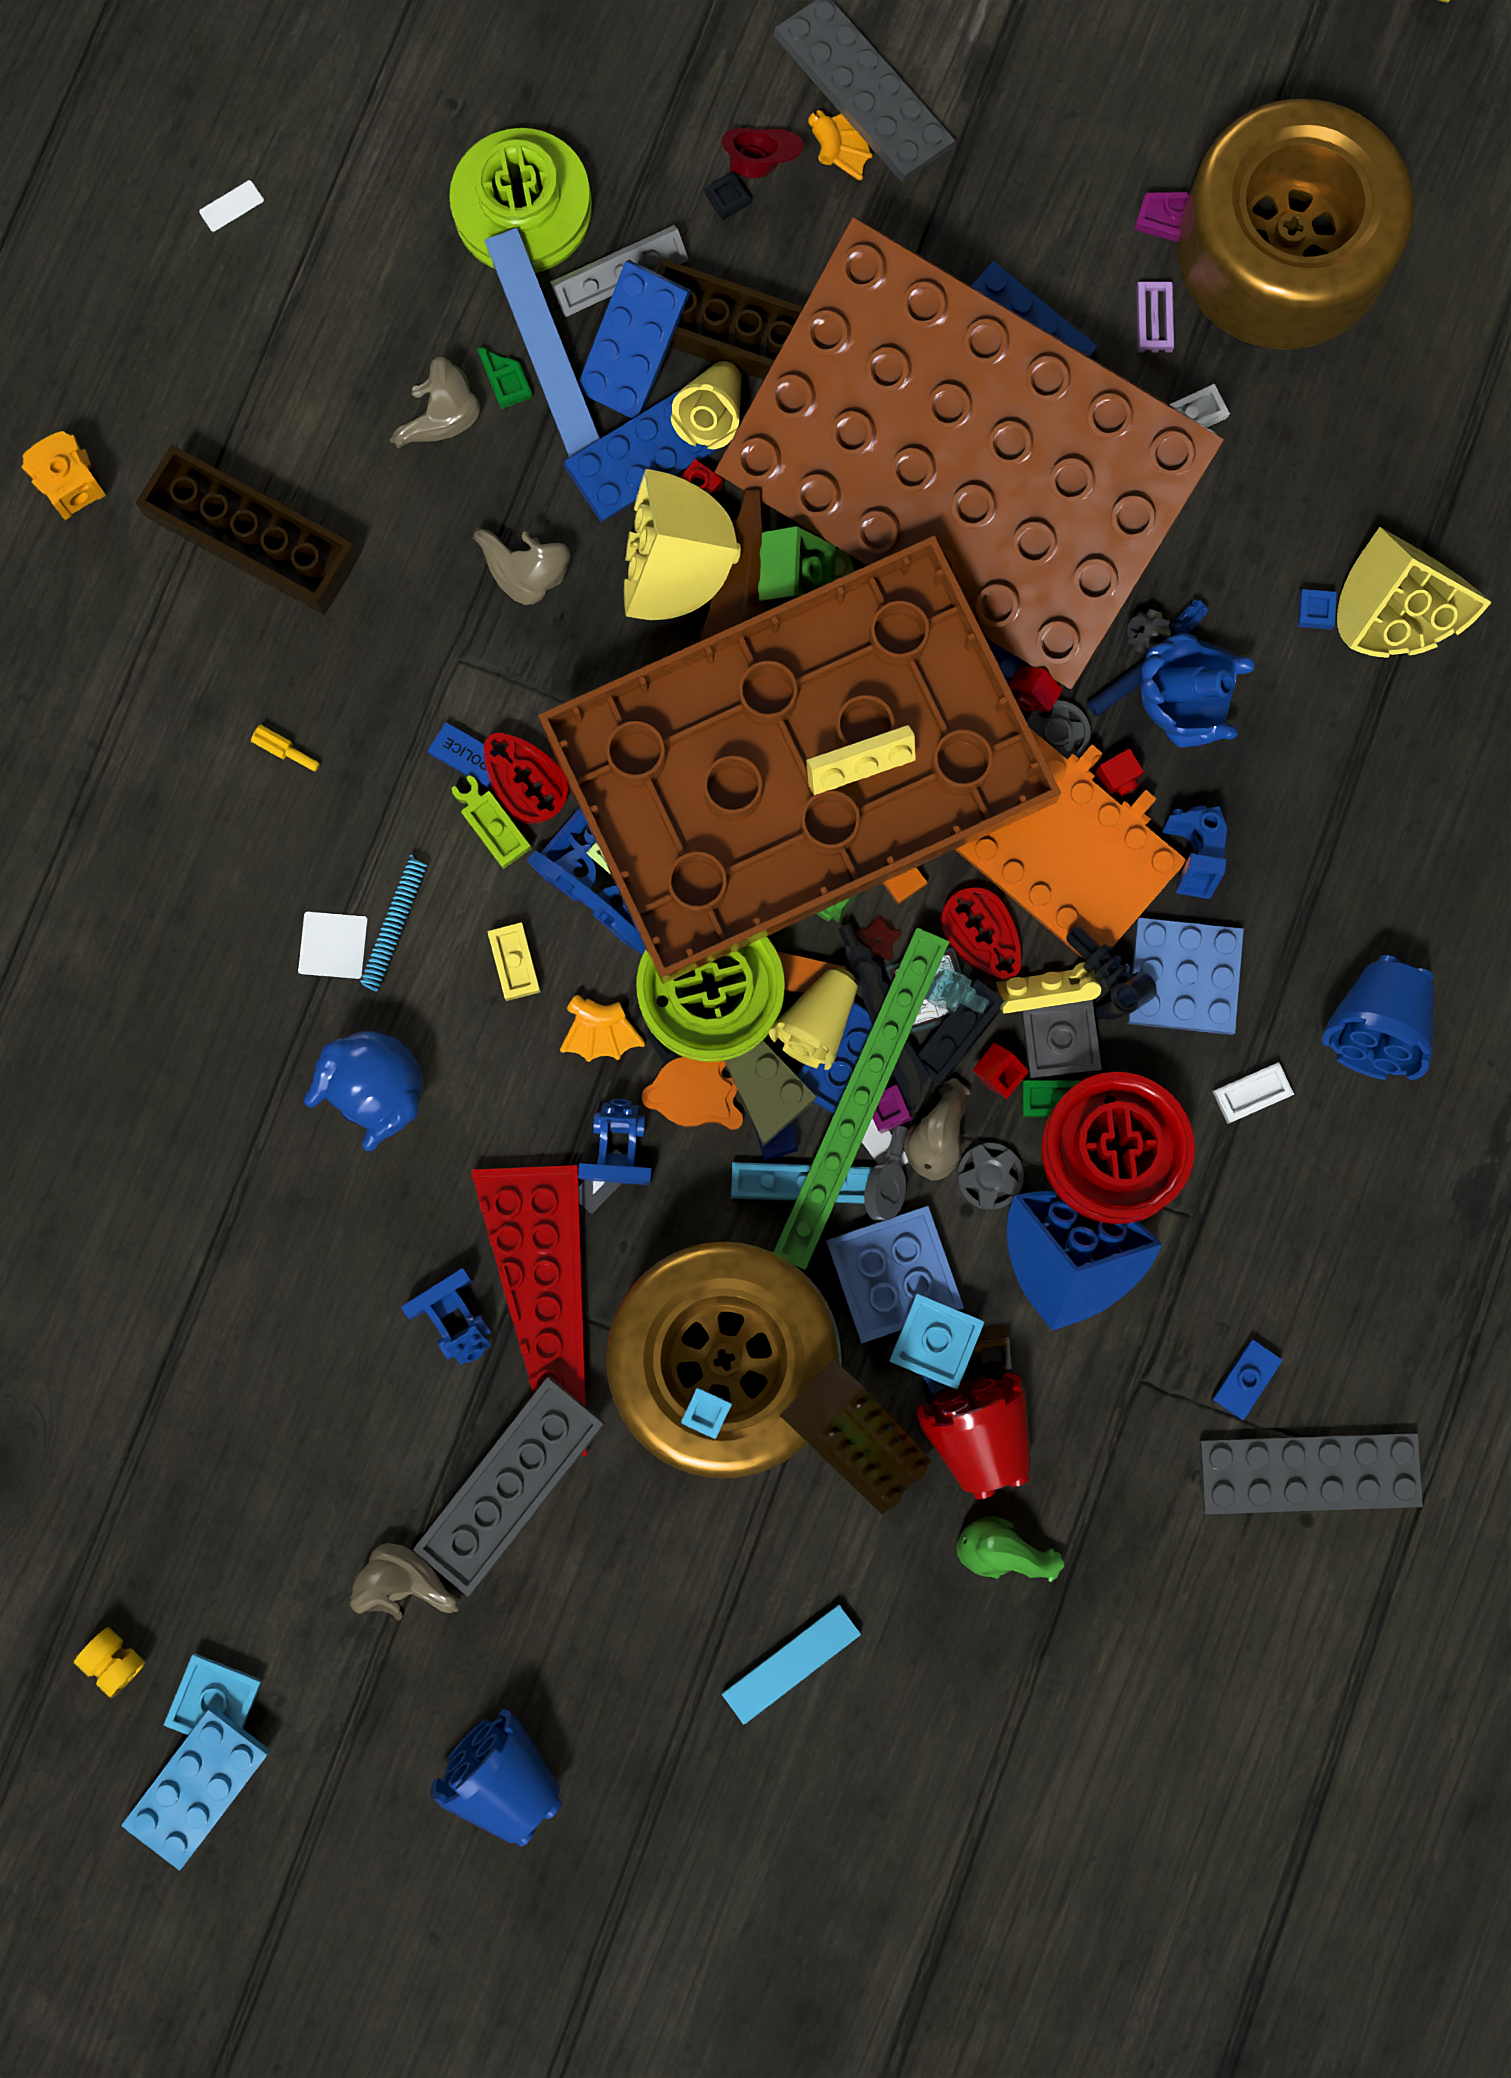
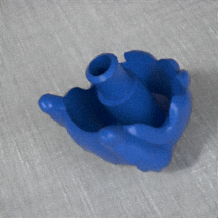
M1188 633L1172 635L1151 647L1145 656L1140 682L1142 705L1151 720L1164 729L1168 739L1177 747L1200 746L1221 739H1234L1238 735V730L1235 726L1227 724L1225 719L1228 715L1236 675L1252 672L1255 669V661L1249 657L1236 656L1231 651L1206 641H1198L1196 636Z
M360 1031L344 1039H337L324 1045L320 1057L315 1064L312 1076L313 1081L303 1102L307 1107L312 1108L326 1098L331 1105L339 1109V1112L346 1120L367 1128L362 1140V1147L364 1150L371 1152L384 1139L393 1136L417 1118L419 1102L425 1086L423 1068L414 1053L395 1037L378 1031Z

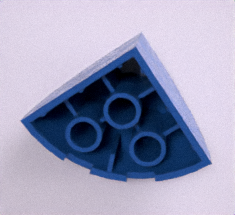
M1039 1191L1016 1195L1013 1198L1008 1213L1007 1244L1014 1273L1027 1299L1052 1331L1088 1319L1120 1300L1144 1277L1154 1263L1162 1246V1243L1138 1221L1128 1224H1108L1089 1219L1069 1207L1060 1197H1057V1193L1054 1191Z

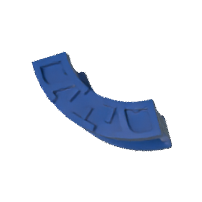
M578 808L541 853L534 851L526 862L546 882L562 891L576 903L580 900L582 904L589 907L594 912L592 915L623 944L643 954L646 948L624 901L621 908H615L611 904L612 897L620 895L617 887H607L598 894L592 891L596 881V869L592 858L586 853L595 844L593 835L587 832V822L580 808ZM585 830L584 838L587 845L581 846L576 839ZM570 847L573 848L571 852L565 854ZM580 860L585 862L589 873L584 878H578L574 875L576 869H583L582 865L578 862Z

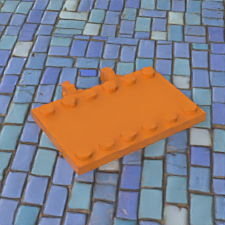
M1030 728L1061 791L1057 802L955 850L1083 958L1066 940L1067 934L1074 927L1081 926L1100 946L1109 943L1113 947L1187 860L1146 826L1151 819L1145 812L1156 800L1152 794L1145 790L1132 806L1126 801L1121 805L1092 781L1095 775L1089 770L1101 758L1103 754L1101 751L1091 745L1080 759L1072 754L1067 760Z

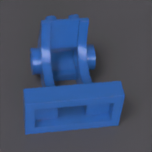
M1197 806L1186 813H1183L1182 809H1176L1173 811L1174 815L1169 816L1163 833L1187 838L1196 849V854H1190L1177 880L1176 893L1211 899L1226 868L1227 859H1224L1227 825L1220 807L1207 809L1206 806ZM1198 835L1201 836L1202 841H1200V840L1198 839V837H1197Z
M612 1099L610 1103H603L601 1112H595L593 1133L600 1134L598 1163H579L578 1178L581 1181L651 1185L652 1169L635 1167L637 1136L644 1137L645 1115H639V1105H631V1101L625 1099ZM609 1133L629 1134L628 1155L607 1153Z
M464 1268L401 1306L409 1320H414L426 1312L442 1336V1339L437 1341L442 1353L448 1360L454 1357L460 1365L477 1360L483 1355L484 1350L491 1347L486 1337L491 1333L490 1328L481 1315L474 1317L459 1293L460 1290L474 1282L468 1271ZM459 1308L469 1327L452 1336L442 1318Z

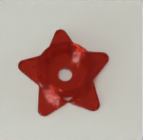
M876 917L869 929H861L855 932L856 936L864 943V946L871 950V957L879 955L887 960L893 959L892 944L901 937V932L889 930L881 917ZM875 938H881V943H876Z

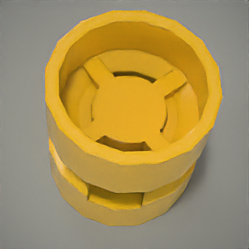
M106 1627L80 1652L74 1660V1664L88 1677L95 1675L97 1677L96 1685L111 1699L138 1674L146 1662L132 1648L124 1650L122 1648L123 1640L110 1627Z

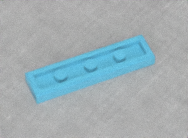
M732 1162L731 1199L796 1201L812 1165ZM851 1167L835 1203L865 1204V1186L868 1176L874 1167Z
M838 1604L722 1693V1696L743 1725H745L858 1638L861 1633Z

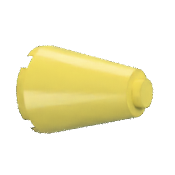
M727 361L716 362L677 393L672 403L671 422L677 434L685 442L693 446L697 444L708 446L707 449H718L727 445L734 438L740 420L742 375L739 369Z
M843 968L827 970L773 1024L769 1030L770 1038L774 1042H776L777 1038L783 1041L785 1045L782 1050L799 1062L816 1069L822 1063L825 1064L824 1070H829L835 1061L858 990V986L854 982L855 977Z

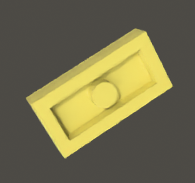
M522 922L487 931L505 1000L509 1001L539 993L540 988Z

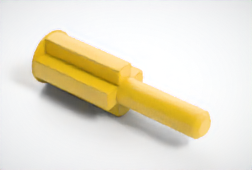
M262 724L256 728L252 735L251 743L260 746L283 760L289 757L312 771H317L320 766L318 761L292 748L293 744L290 740L264 727Z

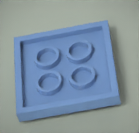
M1138 918L1135 927L1131 975L1136 972L1147 973L1155 981L1157 992L1151 1001L1133 1013L1128 1014L1127 1024L1228 1035L1235 1034L1244 929Z
M928 1206L826 1240L861 1344L902 1330L916 1294L955 1310L964 1308Z

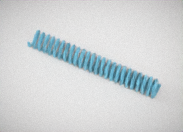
M413 855L409 856L411 860L407 861L408 865L405 866L406 870L403 871L404 875L401 876L402 881H399L401 886L397 887L398 891L395 892L396 896L393 897L394 901L391 902L392 906L389 907L390 912H387L388 917L385 918L386 922L383 923L384 927L381 928L382 932L379 933L381 938H377L376 948L372 949L374 953L370 954L372 957L369 959L370 964L366 965L368 969L364 970L366 974L362 975L363 980H360L362 985L375 992L378 989L369 984L378 987L381 985L371 979L383 981L382 978L374 974L385 976V974L374 968L386 971L385 967L377 963L386 966L389 963L379 958L389 961L391 958L382 953L393 955L392 952L382 947L395 950V947L384 942L396 945V941L387 937L399 939L398 936L387 931L400 935L401 932L392 927L403 929V926L392 921L405 924V921L394 916L407 919L406 915L397 911L409 913L408 910L397 905L410 909L412 908L411 905L400 900L411 904L414 903L413 900L402 895L416 898L415 895L403 889L417 893L416 889L407 885L419 888L418 884L407 879L418 883L422 882L421 879L409 874L422 878L424 877L423 874L412 869L423 873L426 872L425 869L414 864L428 867L426 863L413 858Z

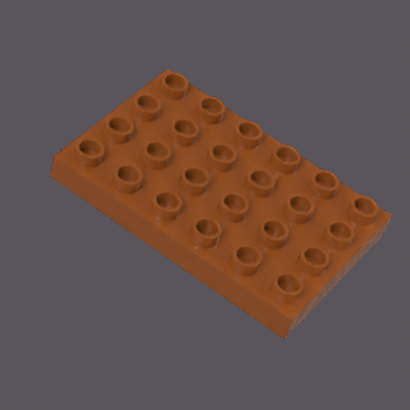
M852 217L736 431L734 438L717 466L715 473L743 490H760V500L867 566L935 536L984 637L1031 666L1045 669L1054 680L1072 689L1079 681L1226 438L864 221Z
M935 536L538 715L542 729L662 984L1056 803L1061 795V791ZM909 725L915 737V761L848 783L833 790L817 795L813 794L808 783L806 760Z

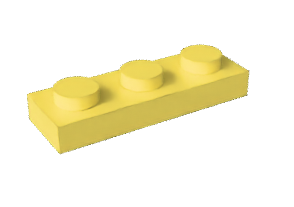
M909 725L806 760L810 789L814 795L915 761L914 733Z

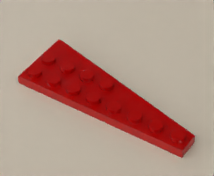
M578 1165L472 1170V1179L533 1394L536 1393L547 1377H551L586 1406ZM588 1447L581 1456H588Z

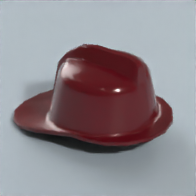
M736 128L728 130L723 134L721 141L724 150L729 154L730 172L734 171L735 174L751 179L763 178L772 172L778 163L788 162L797 158L802 153L804 147L803 141L798 135L781 129L754 130Z

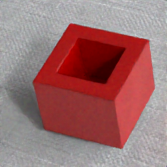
M696 459L680 477L690 483H693L698 478L704 483L698 487L714 499L723 489V479Z
M1022 665L1019 666L1008 684L1018 706L1028 712H1033L1034 710L1050 712L1063 691L1045 669Z
M1129 748L1101 764L1095 775L1105 792L1110 796L1119 792L1122 797L1139 786L1137 781H1139L1144 771Z
M996 1043L992 1044L972 1069L989 1089L1008 1099L1029 1072L1012 1052Z

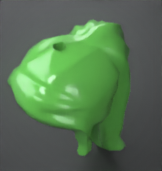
M985 1516L972 1522L960 1535L956 1546L960 1562L981 1576L998 1579L1000 1575L1013 1570L1030 1578L1046 1577L1052 1582L1058 1577L1059 1572L1064 1567V1561L1059 1552H1055L1052 1548L1041 1552L1031 1547L1016 1532L1010 1529L1014 1528L1013 1523L996 1516Z

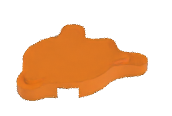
M685 1057L676 1058L661 1069L653 1084L646 1087L642 1093L643 1104L648 1109L658 1111L668 1120L679 1126L697 1127L706 1123H718L730 1130H737L743 1123L742 1114L733 1104L738 1089L734 1085L732 1078H725L722 1075V1070L726 1067L724 1061L701 1062Z

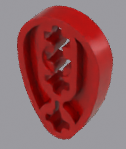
M494 733L486 739L482 749L485 770L491 787L507 812L515 819L528 824L543 823L558 814L564 806L568 794L567 780L561 768L536 746L518 737L504 733ZM495 741L498 745L504 742L507 745L504 751L507 755L506 758H503L501 755L495 757L491 755L493 749L492 742ZM518 768L520 771L528 769L530 771L528 776L529 782L533 785L539 782L542 785L539 791L542 797L546 798L550 795L554 799L551 803L552 811L546 808L540 811L537 807L540 800L535 795L530 798L526 796L525 792L528 787L523 781L519 784L514 781L517 775L514 769Z
M966 888L955 893L945 904L940 918L941 933L945 940L950 941V948L967 965L982 975L997 981H1005L1016 977L1021 968V947L1011 915L1001 899L991 891L983 888ZM961 899L963 903L969 901L972 903V907L969 910L972 916L977 917L980 915L983 918L980 923L981 929L984 932L990 930L993 933L990 937L991 944L988 945L985 941L980 943L976 941L979 935L978 930L975 927L968 929L966 923L969 918L966 913L958 914L955 911L959 905L958 900ZM998 956L1002 957L1003 960L1010 958L1013 961L1010 967L1011 973L1008 974L1005 970L999 972L996 969L999 964Z

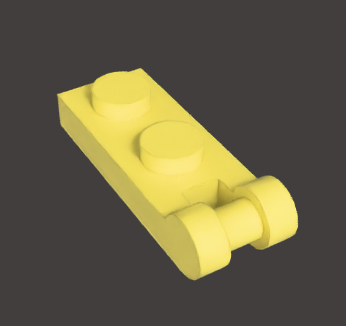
M1085 962L1076 965L1073 970L1047 972L1043 975L1024 978L1014 977L1009 980L996 982L997 993L1008 1001L1002 1009L1004 1014L1092 1000L1100 995L1101 986L1095 978V971L1087 972L1083 968Z

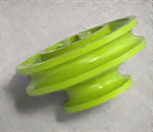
M514 128L499 131L483 138L462 157L453 174L450 186V207L459 236L467 249L478 260L491 268H494V265L485 245V239L517 228L534 273L550 269L567 259L585 238L591 222L592 197L587 173L581 160L566 143L544 131ZM515 178H522L527 206L521 208L516 207L512 180ZM538 181L542 183L543 189H542L541 193H540ZM496 190L498 191L500 202L496 199Z
M764 937L664 984L661 983L654 965L645 950L638 967L636 988L642 1016L652 1034L665 1047L691 1060L720 1062L749 1052L767 1037L769 1030L778 1020L782 1009L785 981L779 955L770 940ZM714 979L715 987L736 983L718 988L719 998L714 1000H708L706 992L685 997V995L704 991L703 982L706 980ZM660 996L668 998L667 1006L659 1007L656 1003L657 999ZM736 1000L731 1010L721 1015L727 1009V1002ZM703 1009L705 1015H715V1018H705L697 1015L694 1011Z

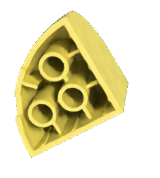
M645 469L634 505V510L637 511L635 516L636 532L629 531L625 560L630 561L628 579L624 580L625 614L627 617L638 619L663 620L690 613L712 599L723 586L732 564H737L741 546L737 543L734 527L729 515L711 495L693 483L677 476Z
M1379 527L1353 565L1345 581L1338 604L1337 625L1343 641L1349 648L1360 653L1385 658L1389 657V655L1408 653L1411 656L1438 647L1436 643L1453 633L1457 635L1462 633L1486 610L1491 601L1462 577L1428 554Z

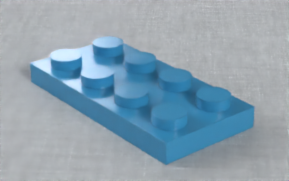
M211 1706L121 1826L180 1871L271 1750L214 1706Z

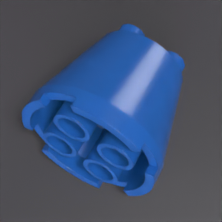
M1380 956L1377 962L1370 963L1365 967L1327 1022L1322 1037L1323 1045L1330 1046L1338 1054L1336 1061L1342 1065L1373 1078L1386 1080L1388 1074L1406 1075L1409 1080L1422 1077L1427 1073L1433 1056L1434 984L1432 981L1434 975L1426 969L1402 964L1394 956Z
M504 1709L498 1715L500 1718L492 1723L484 1719L454 1748L446 1759L449 1761V1764L445 1769L442 1780L439 1777L433 1780L430 1796L443 1809L508 1843H516L522 1847L532 1839L536 1831L535 1828L544 1818H552L562 1805V1801L558 1798L560 1785L520 1720L509 1710Z

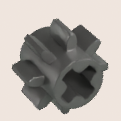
M1149 609L1147 614L1137 612V616L1131 619L1127 628L1128 643L1136 645V651L1147 654L1151 647L1170 637V628L1168 626L1170 621L1163 619L1161 612Z

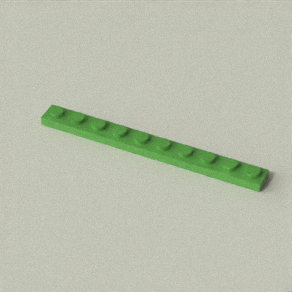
M916 928L773 1252L801 1269L806 1270L949 945L950 941L922 929Z

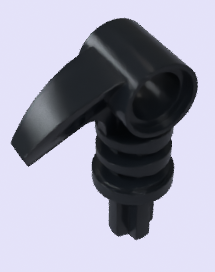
M1079 925L1067 934V942L1086 960L1083 968L1087 972L1095 969L1097 971L1095 978L1098 981L1105 978L1104 987L1111 990V1001L1094 1008L1095 1018L1110 1020L1133 1013L1155 997L1157 988L1153 978L1144 972H1136L1130 975L1128 973L1130 966L1128 964L1121 966L1122 958L1119 955L1111 956L1113 947L1109 943L1100 946Z

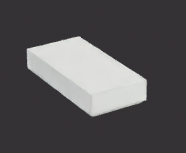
M1279 1062L1213 1091L1227 1124L1294 1095Z

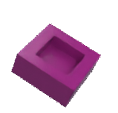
M894 1085L884 1091L874 1113L873 1120L881 1134L913 1119L898 1085Z

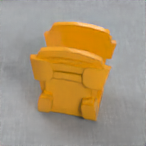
M64 431L57 432L40 440L22 455L24 459V464L21 466L22 469L33 479L31 482L44 495L48 496L64 520L72 517V514L95 500L106 496L89 471L92 467L85 449L80 450L75 435L70 436Z

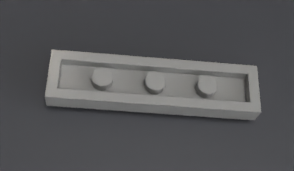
M673 225L551 281V285L562 313L567 317L612 296L624 263L627 260H631L657 273L662 258L678 264L689 261L680 233Z

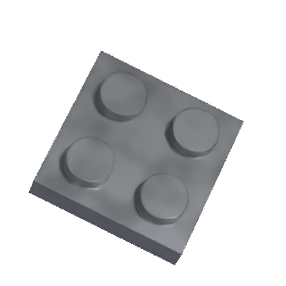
M1093 1000L1021 1011L1029 1079L1092 1073L1102 1070Z

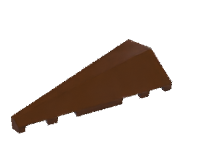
M760 490L743 491L742 497L744 499L738 518L733 523L737 543L741 546L740 557L737 564H732L723 586L709 601L711 606L705 625L701 627L699 633L700 641L766 612V604L759 601L758 592L761 567L760 548L762 546Z

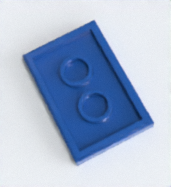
M853 1002L832 1067L829 1070H824L825 1064L820 1063L817 1069L804 1064L797 1074V1077L816 1096L814 1103L832 1115L837 1110L873 1028L867 1009L856 1002Z

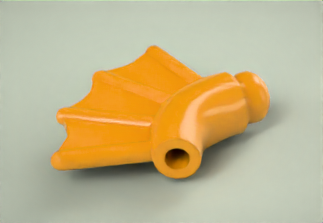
M817 110L816 115L812 113L808 118V124L813 127L812 132L821 146L818 160L825 165H832L834 163L857 180H862L863 166L868 159L873 157L867 142L841 113L832 118L825 116L822 110Z
M574 995L567 1006L568 1012L575 1014L576 1017L560 1047L562 1053L575 1052L584 1057L588 1062L600 1056L614 1057L615 1060H619L626 1050L645 1046L643 1038L627 1020L620 1002L603 1006L588 998L584 1000L580 995Z

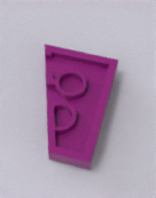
M1187 192L1145 193L1134 230L1178 242L1181 217L1189 197Z

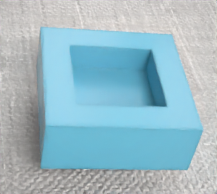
M697 1388L681 1423L716 1439L732 1404Z

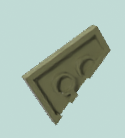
M764 1041L749 1052L724 1061L733 1083L736 1085L745 1104V1109L758 1132V1137L763 1147L816 1100V1096Z

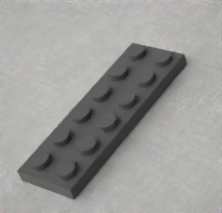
M815 0L775 27L773 36L902 183L953 149L955 144L954 138L832 0Z
M547 1377L413 1551L467 1597L471 1596L601 1431L606 1422L553 1378Z
M1417 1433L1199 1441L1202 1509L1205 1515L1423 1507Z

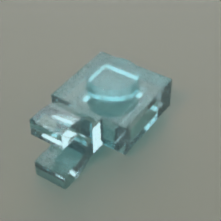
M940 968L925 997V1000L932 1005L955 1012L961 1003L976 1012L983 1013L989 1003L986 998L976 995V990L969 987L972 981L966 976L944 968Z

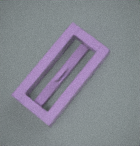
M1138 282L1136 287L1138 352H1145V350H1151V352H1158L1159 350L1172 352L1174 348L1172 282ZM1145 291H1150L1151 340H1146ZM1158 291H1163L1165 340H1159Z

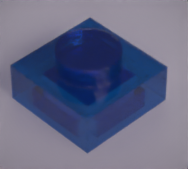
M791 1123L764 1147L754 1126L764 1161L798 1151Z

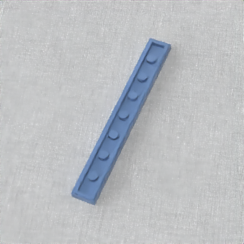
M514 228L485 239V245L570 458L600 439L518 229Z

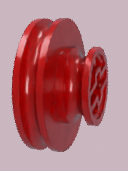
M1127 1072L1097 1074L1084 1079L1072 1087L1051 1111L1044 1126L1041 1141L1043 1167L1051 1186L1058 1196L1079 1214L1108 1224L1134 1223L1159 1212L1185 1186L1193 1167L1195 1155L1194 1135L1190 1121L1175 1097L1158 1083L1146 1077ZM1107 1096L1112 1097L1115 1102L1105 1104L1104 1098ZM1093 1136V1143H1087L1089 1138ZM1111 1142V1150H1107V1146ZM1117 1153H1121L1122 1156L1119 1160L1117 1159Z

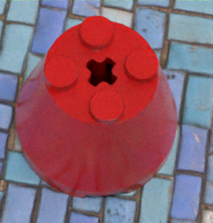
M1007 1373L1002 1376L1003 1380H986L985 1375L962 1381L957 1390L947 1387L935 1393L936 1400L928 1407L921 1405L916 1411L922 1430L962 1490L973 1493L975 1499L988 1498L995 1494V1489L1007 1485L1011 1487L1020 1486L1030 1480L1028 1472L1031 1469L1026 1392L1021 1378L1016 1374Z

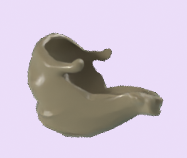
M445 357L434 358L430 364L429 379L423 384L412 388V395L416 398H421L425 393H430L427 411L418 418L399 426L393 432L390 442L395 443L397 448H401L411 442H429L451 438L468 429L478 418L480 406L476 396L470 392V384L466 374Z
M477 527L473 535V539L481 546L490 572L499 587L514 601L524 605L535 604L542 600L547 590L559 585L566 575L571 555L570 550L563 543L541 545L537 537L532 539L529 533L524 531L522 539L531 548L526 551L512 552L493 532L487 529Z
M956 1078L945 1081L942 1087L938 1089L941 1095L938 1105L918 1125H911L904 1139V1151L908 1162L919 1175L931 1181L947 1177L956 1168L962 1155L964 1144L962 1143L960 1122L966 1111V1095H970V1091L967 1086L961 1084Z
M386 1543L379 1545L372 1551L369 1563L355 1576L352 1585V1595L350 1596V1606L358 1614H362L365 1611H383L393 1615L397 1621H400L402 1619L400 1606L393 1601L403 1599L410 1594L424 1599L441 1612L446 1613L458 1612L457 1605L460 1603V1599L444 1588L432 1567L417 1553L403 1545Z

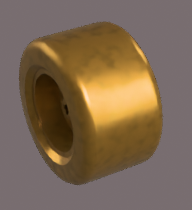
M1288 99L1260 106L1239 117L1217 137L1208 149L1200 165L1181 217L1180 236L1177 242L1178 261L1190 296L1198 308L1216 326L1229 335L1255 346L1280 350L1301 349L1322 344L1344 333L1369 311L1406 249L1414 219V193L1406 164L1392 141L1376 125L1362 115L1335 103L1314 99ZM1288 197L1304 201L1310 205L1304 212L1292 210L1289 207ZM1266 198L1271 200L1277 211V214L1270 220L1254 214L1252 210L1257 203ZM1324 215L1331 224L1334 234L1330 236L1316 234L1312 221ZM1259 233H1263L1265 235L1267 242L1260 236ZM1309 248H1315L1325 253L1321 256L1303 257V253Z
M711 1242L685 1248L667 1256L646 1271L631 1287L616 1312L608 1338L606 1355L607 1376L614 1404L623 1422L637 1441L651 1454L676 1469L693 1475L718 1479L739 1478L767 1471L780 1465L800 1451L807 1442L780 1417V1414L832 1359L840 1366L842 1364L839 1333L834 1317L827 1302L813 1282L799 1268L781 1256L757 1246L736 1242ZM721 1312H733L744 1317V1323L736 1336L721 1334L718 1323V1315ZM694 1322L702 1324L709 1336L707 1343L699 1350L684 1345L681 1340L686 1330ZM757 1333H764L768 1338L772 1350V1355L768 1358L753 1359L747 1352V1341ZM725 1350L726 1354L733 1353L735 1356V1360L730 1362L731 1369L728 1371H724L722 1366L716 1367L714 1365V1360L719 1358L718 1351ZM682 1362L699 1363L703 1373L702 1379L690 1388H685L678 1376L677 1365ZM748 1371H754L767 1378L766 1386L754 1399L749 1398L740 1386V1380ZM714 1384L728 1387L732 1404L716 1439L681 1423L696 1389L699 1388L708 1393L710 1387Z

